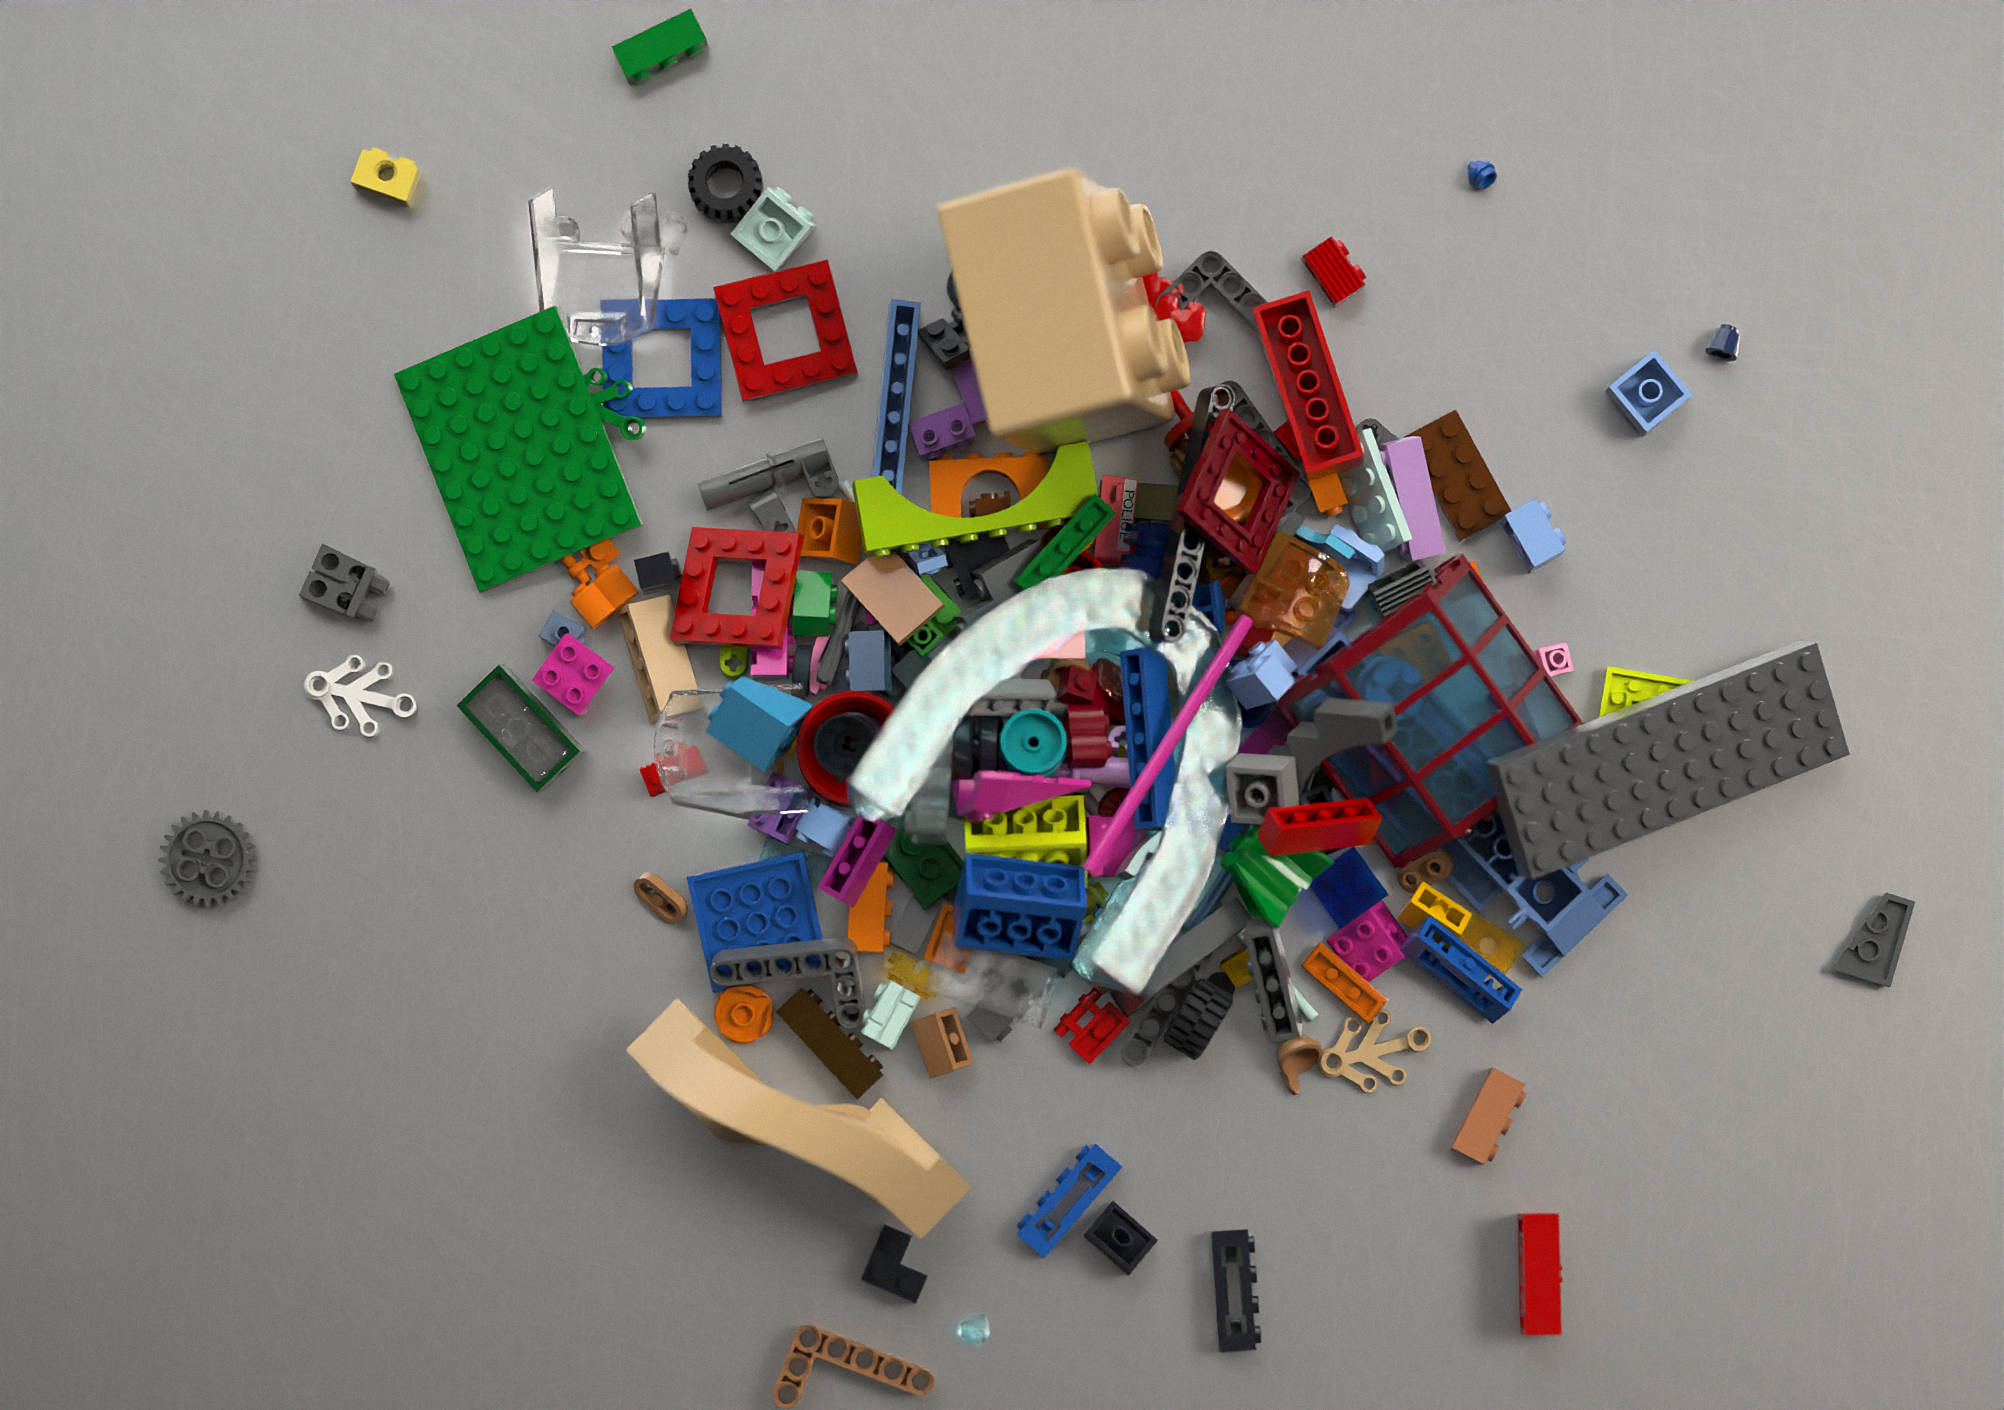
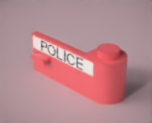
M1103 475L1101 499L1117 514L1096 536L1094 557L1102 564L1129 567V561H1136L1137 544L1132 543L1138 488L1137 478Z

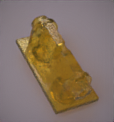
M893 951L888 960L892 964L891 968H883V970L889 972L886 978L902 986L904 981L914 986L912 992L926 1000L929 999L930 995L937 998V995L932 992L935 988L941 990L945 983V979L941 977L942 974L923 965L917 975L913 971L918 962L902 954V952L898 954Z

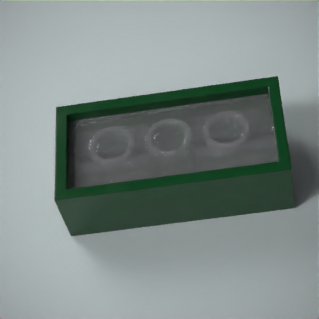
M499 664L456 705L536 792H544L586 752L582 745L506 664Z

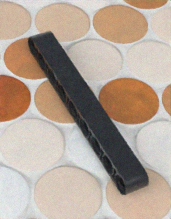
M1225 384L1204 388L1197 397L1148 625L1149 637L1157 644L1180 641L1186 632L1206 538L1175 510L1209 437L1208 423L1213 428L1221 409H1231L1233 411L1235 394L1231 387ZM1215 394L1218 397V404H1216L1214 400ZM1184 537L1188 542L1187 548L1183 544ZM1178 566L1181 569V577L1177 573ZM1172 595H1173L1174 598H1175V605H1174V606H1173L1172 603H1171V596H1172ZM1165 624H1167L1169 628L1168 635L1165 633Z

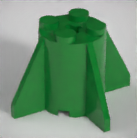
M1250 824L1244 836L1238 833L1228 845L1231 851L1222 857L1219 865L1231 874L1250 915L1255 919L1264 917L1274 929H1277L1289 907L1299 899L1296 895L1302 888L1306 890L1314 878L1332 865L1333 860L1325 853L1319 851L1270 856L1257 837L1261 824Z

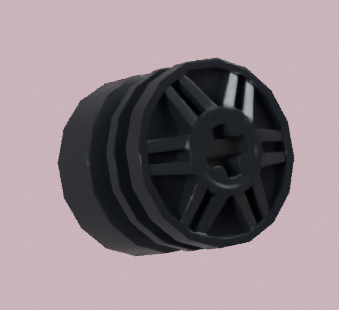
M849 712L832 716L821 724L815 735L814 750L817 760L825 770L836 776L849 777L868 772L878 765L884 755L886 740L883 729L875 719L865 713ZM851 739H857L858 744L855 745V748L849 749L847 744L851 742Z

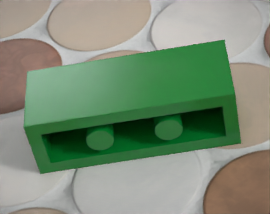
M690 8L612 46V50L628 83L630 84L635 81L636 84H639L651 78L650 73L659 69L666 71L675 67L679 59L686 56L694 58L705 51L704 47L708 46V43Z

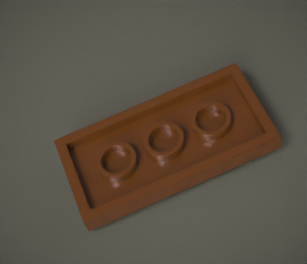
M1456 409L1404 437H1421L1433 494L1459 542L1502 520L1506 514L1511 512L1508 503Z

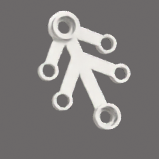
M359 655L349 656L345 663L328 673L324 671L311 672L304 681V690L310 698L322 701L332 718V726L339 731L346 730L350 726V718L347 714L340 711L332 695L343 697L360 724L361 733L369 738L378 734L379 725L369 717L361 702L393 709L402 718H409L417 711V702L409 694H399L395 698L364 690L379 680H388L392 677L393 667L388 662H379L375 669L347 686L337 684L336 682L350 672L359 673L364 669L365 662ZM353 659L360 660L361 663L358 669L350 667V662ZM384 665L388 666L389 673L386 676H381L379 668ZM323 681L324 689L316 691L314 689L315 682ZM404 701H409L411 704V708L407 712H403L400 709V705ZM339 716L346 718V723L342 727L336 725V719ZM373 723L375 726L374 732L367 734L364 730L365 725Z

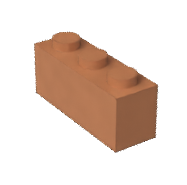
M1491 1068L1450 1148L1482 1165L1485 1164L1486 1160L1492 1162L1499 1149V1145L1495 1143L1500 1133L1506 1135L1512 1124L1513 1119L1509 1117L1514 1107L1519 1109L1527 1094L1522 1091L1525 1084L1495 1068Z

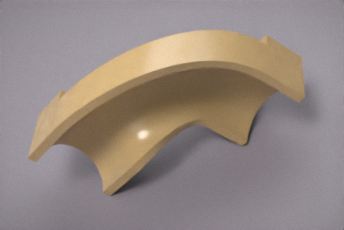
M678 998L626 1049L671 1096L682 1102L723 1144L737 1147L773 1145L823 1167L875 1197L920 1240L972 1188L882 1098L870 1110L851 1104L812 1106L768 1087L743 1060Z

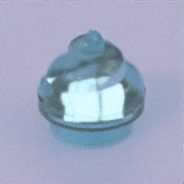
M972 1315L964 1318L959 1333L966 1342L972 1345H979L981 1342L986 1341L990 1334L986 1315Z

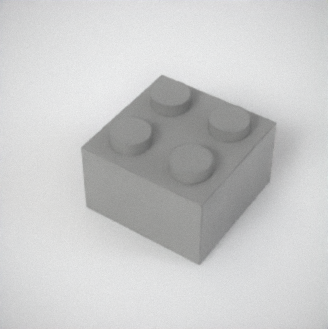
M1239 753L1226 766L1231 822L1262 824L1268 809L1299 806L1295 757Z

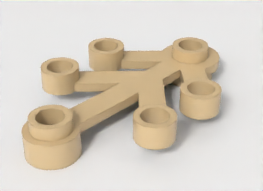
M1382 1009L1379 1013L1382 1012L1387 1015L1386 1023H1378L1375 1017L1358 1049L1345 1053L1353 1035L1358 1034L1362 1029L1361 1021L1356 1017H1350L1344 1022V1031L1334 1048L1323 1050L1317 1066L1324 1076L1334 1078L1342 1075L1360 1085L1361 1090L1366 1093L1374 1092L1377 1089L1378 1081L1373 1075H1363L1348 1064L1360 1061L1387 1076L1392 1084L1401 1085L1407 1079L1406 1071L1401 1067H1393L1379 1059L1378 1056L1408 1048L1414 1051H1423L1429 1047L1431 1035L1427 1029L1416 1027L1410 1030L1406 1037L1374 1045L1382 1029L1391 1021L1390 1013ZM1351 1020L1358 1023L1359 1027L1355 1032H1351L1347 1028V1024ZM1421 1034L1424 1037L1423 1044L1416 1045L1413 1042V1036ZM1329 1057L1337 1059L1338 1064L1336 1068L1331 1069L1327 1066L1326 1061ZM1395 1070L1403 1073V1079L1400 1082H1396L1392 1078V1073ZM1366 1078H1371L1374 1081V1087L1371 1090L1363 1086Z

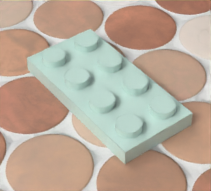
M1371 428L1357 433L1364 453V464L1337 472L1361 540L1378 546L1384 554L1413 538L1386 467L1383 465Z

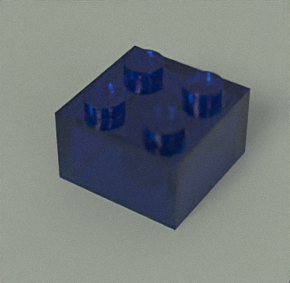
M1355 847L1350 848L1333 860L1332 865L1314 878L1308 887V890L1337 931L1389 895Z

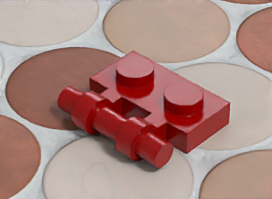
M1095 987L1086 995L1083 993L1078 999L1079 1003L1068 1014L1064 1013L1059 1019L1061 1022L1053 1029L1061 1038L1071 1030L1076 1036L1068 1045L1089 1065L1131 1022L1110 1001L1100 1009L1095 1002L1102 996V993ZM1089 1010L1094 1017L1082 1029L1076 1022Z

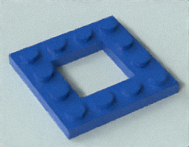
M716 299L602 301V369L606 371L608 376L606 383L603 385V390L613 386L618 380L630 382L633 389L632 394L628 398L617 397L603 403V406L624 417L634 416L641 419L722 417L721 318ZM691 330V387L633 388L632 331ZM624 384L619 386V392L622 395L626 391Z

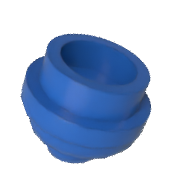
M1487 160L1470 161L1468 164L1470 184L1481 190L1490 187L1497 178L1495 166Z

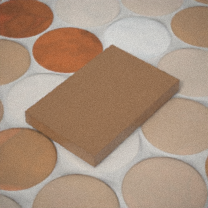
M890 550V555L873 558L871 554L841 580L842 584L899 646L945 608L943 603L894 550Z

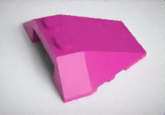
M979 772L974 774V780L959 779L952 782L958 815L968 816V821L984 822L986 819H993L995 814L1091 787V780L1060 777L1051 779L1038 775L1024 777L1016 773Z

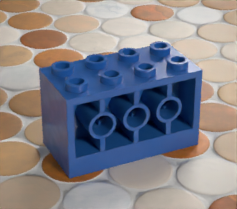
M966 853L953 905L954 946L1073 960L1087 908L1085 869L1082 866Z

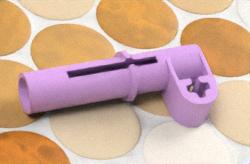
M1118 726L1110 732L1108 741L1112 743V755L1118 756L1120 741L1126 740L1124 757L1128 758L1126 726ZM1033 744L1030 747L1036 748L1038 745ZM1000 749L998 769H1006L1001 759ZM1065 755L1061 768L1052 776L1054 778L1091 780L1093 784L1131 789L1129 760L1126 758L1112 756L1111 759L1107 760L1104 768H1069Z

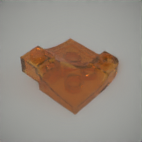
M1278 530L1275 532L1256 575L1253 576L1248 587L1245 589L1233 615L1239 618L1243 614L1254 621L1253 625L1259 629L1263 627L1279 632L1320 650L1349 589L1350 581L1348 574L1341 564L1328 555ZM1330 579L1335 582V587H1331Z

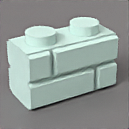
M889 980L887 985L882 982L873 997V999L877 1000L873 1011L869 1009L865 1011L860 1026L863 1027L862 1034L893 1050L921 996Z

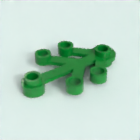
M592 368L588 374L584 375L588 386H602L608 378L606 371L601 368ZM596 372H599L601 375V379L599 382H595L594 380V374ZM618 380L613 386L592 394L602 420L619 427L625 439L640 440L644 437L646 424L643 419L634 416L624 417L600 405L617 397L628 398L633 390L630 382ZM621 384H624L626 387V391L624 394L621 395L619 392V386ZM635 423L639 425L637 434H634L632 431Z

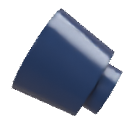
M1722 324L1720 328H1716L1705 352L1709 356L1722 361H1736L1741 337L1737 333L1738 329L1728 324Z

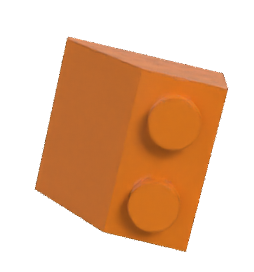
M802 498L796 532L804 536L800 557L838 564L858 565L862 539L855 503L844 499Z

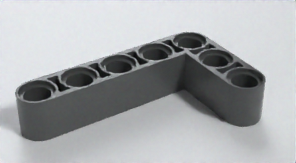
M1206 251L1198 257L1156 300L1157 306L1161 296L1164 294H1174L1179 299L1180 310H1183L1189 302H1195L1211 287L1257 334L1258 331L1253 315L1248 314L1244 310V305L1248 301H1255L1259 305L1268 303L1216 251ZM1206 260H1215L1219 265V269L1214 273L1206 272L1202 266ZM1186 280H1193L1197 283L1198 289L1191 294L1181 293L1178 285ZM1234 280L1239 284L1240 289L1234 294L1227 293L1223 288L1224 283ZM1175 286L1182 295L1181 299L1177 294L1171 292V289Z
M1235 381L1222 382L1221 384L1231 387L1237 395L1233 412L1237 416L1243 413L1250 414L1254 419V424L1249 427L1260 437L1267 438L1271 443V447L1300 472L1296 485L1304 489L1305 496L1302 499H1294L1290 496L1280 519L1282 521L1293 510H1298L1308 501L1311 494L1310 484L1273 434V431L1242 387ZM1215 395V401H1216V402H1218V397H1217V395Z
M1237 897L1233 898L1133 971L1109 993L1128 1018L1148 1003L1159 991L1244 930L1246 920L1253 919Z
M1153 906L1141 908L1135 917V924L1138 928L1165 948L1171 944L1165 938V933L1168 929L1177 928L1181 931L1182 935L1190 930ZM1143 913H1154L1157 917V924L1152 928L1144 927L1140 922V917ZM1213 952L1188 970L1191 974V982L1188 985L1181 986L1174 980L1155 995L1121 1049V1057L1127 1065L1139 1066L1145 1062L1207 966ZM1169 994L1174 997L1175 1006L1172 1010L1165 1011L1159 1007L1158 1000L1161 995ZM1153 1019L1158 1023L1159 1031L1156 1035L1148 1036L1143 1032L1142 1025L1145 1020ZM1132 1044L1139 1045L1143 1050L1142 1058L1138 1061L1129 1060L1126 1056L1128 1046Z
M840 937L718 951L712 959L710 977L719 986L831 975L838 1022L843 1027L852 1029L858 1027L863 1021L865 999L856 944L849 938ZM846 952L850 957L841 959L836 956V953ZM816 955L820 960L818 962H811L806 957ZM786 958L791 963L789 965H781L776 960ZM750 961L758 962L761 965V967L754 969L749 967L747 963ZM725 964L729 966L731 970L723 972L719 970L717 966ZM849 979L854 985L847 987L842 985L840 981ZM847 1007H854L858 1010V1012L855 1014H849L845 1012L844 1009Z

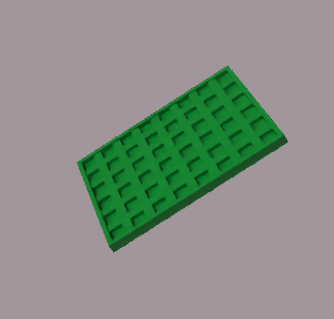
M554 305L394 373L480 593L643 526L557 306Z

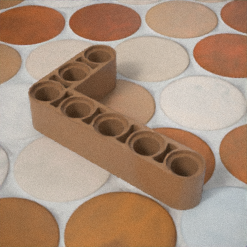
M808 1324L799 1328L795 1333L773 1391V1400L782 1409H790L797 1405L816 1357L915 1395L929 1393L934 1386V1376L930 1370ZM804 1330H812L816 1334L817 1341L814 1346L806 1347L801 1343L800 1335ZM835 1340L842 1342L845 1347V1353L839 1358L832 1357L828 1352L830 1342ZM862 1351L869 1352L873 1357V1364L869 1368L859 1367L856 1363L858 1353ZM800 1358L805 1362L806 1370L802 1375H794L790 1371L789 1364L792 1359ZM889 1362H896L901 1367V1375L897 1379H889L884 1373V1367ZM924 1373L928 1376L930 1382L926 1389L918 1390L913 1386L912 1378L915 1374ZM787 1386L794 1390L795 1399L792 1403H783L779 1399L778 1394L782 1387Z

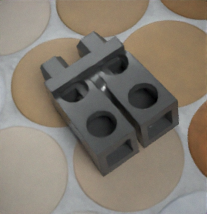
M322 543L311 568L318 573L337 580L338 583L309 571L299 596L302 599L331 609L354 620L358 617L363 620L373 621L379 607L365 601L369 591H373L384 596L390 582L380 574H377L378 571L375 568Z

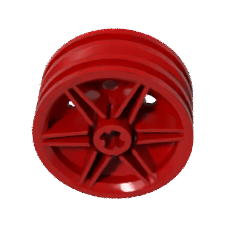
M845 691L823 699L807 714L799 730L797 759L804 780L819 797L840 807L861 808L885 799L901 783L909 764L911 744L904 720L891 704L871 693ZM849 712L865 713L877 721L883 729L889 751L882 756L878 765L872 768L876 773V777L873 780H867L864 773L846 777L843 782H837L834 777L835 775L822 767L816 758L814 750L815 735L822 723L832 716ZM851 739V742L847 744L848 748H850L851 743L858 744V740Z

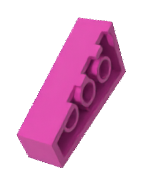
M752 562L753 607L751 616H756L766 563ZM792 596L789 614H793L794 596ZM789 616L782 650L751 648L753 660L751 677L754 681L789 680V673H793L795 656L789 655V644L795 643V635H793V626H789Z

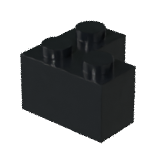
M884 1224L861 1280L916 1304L928 1275L901 1264L912 1235Z

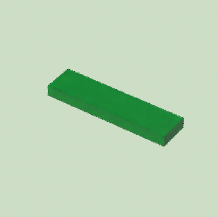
M1094 493L1014 582L1037 601L1117 513Z

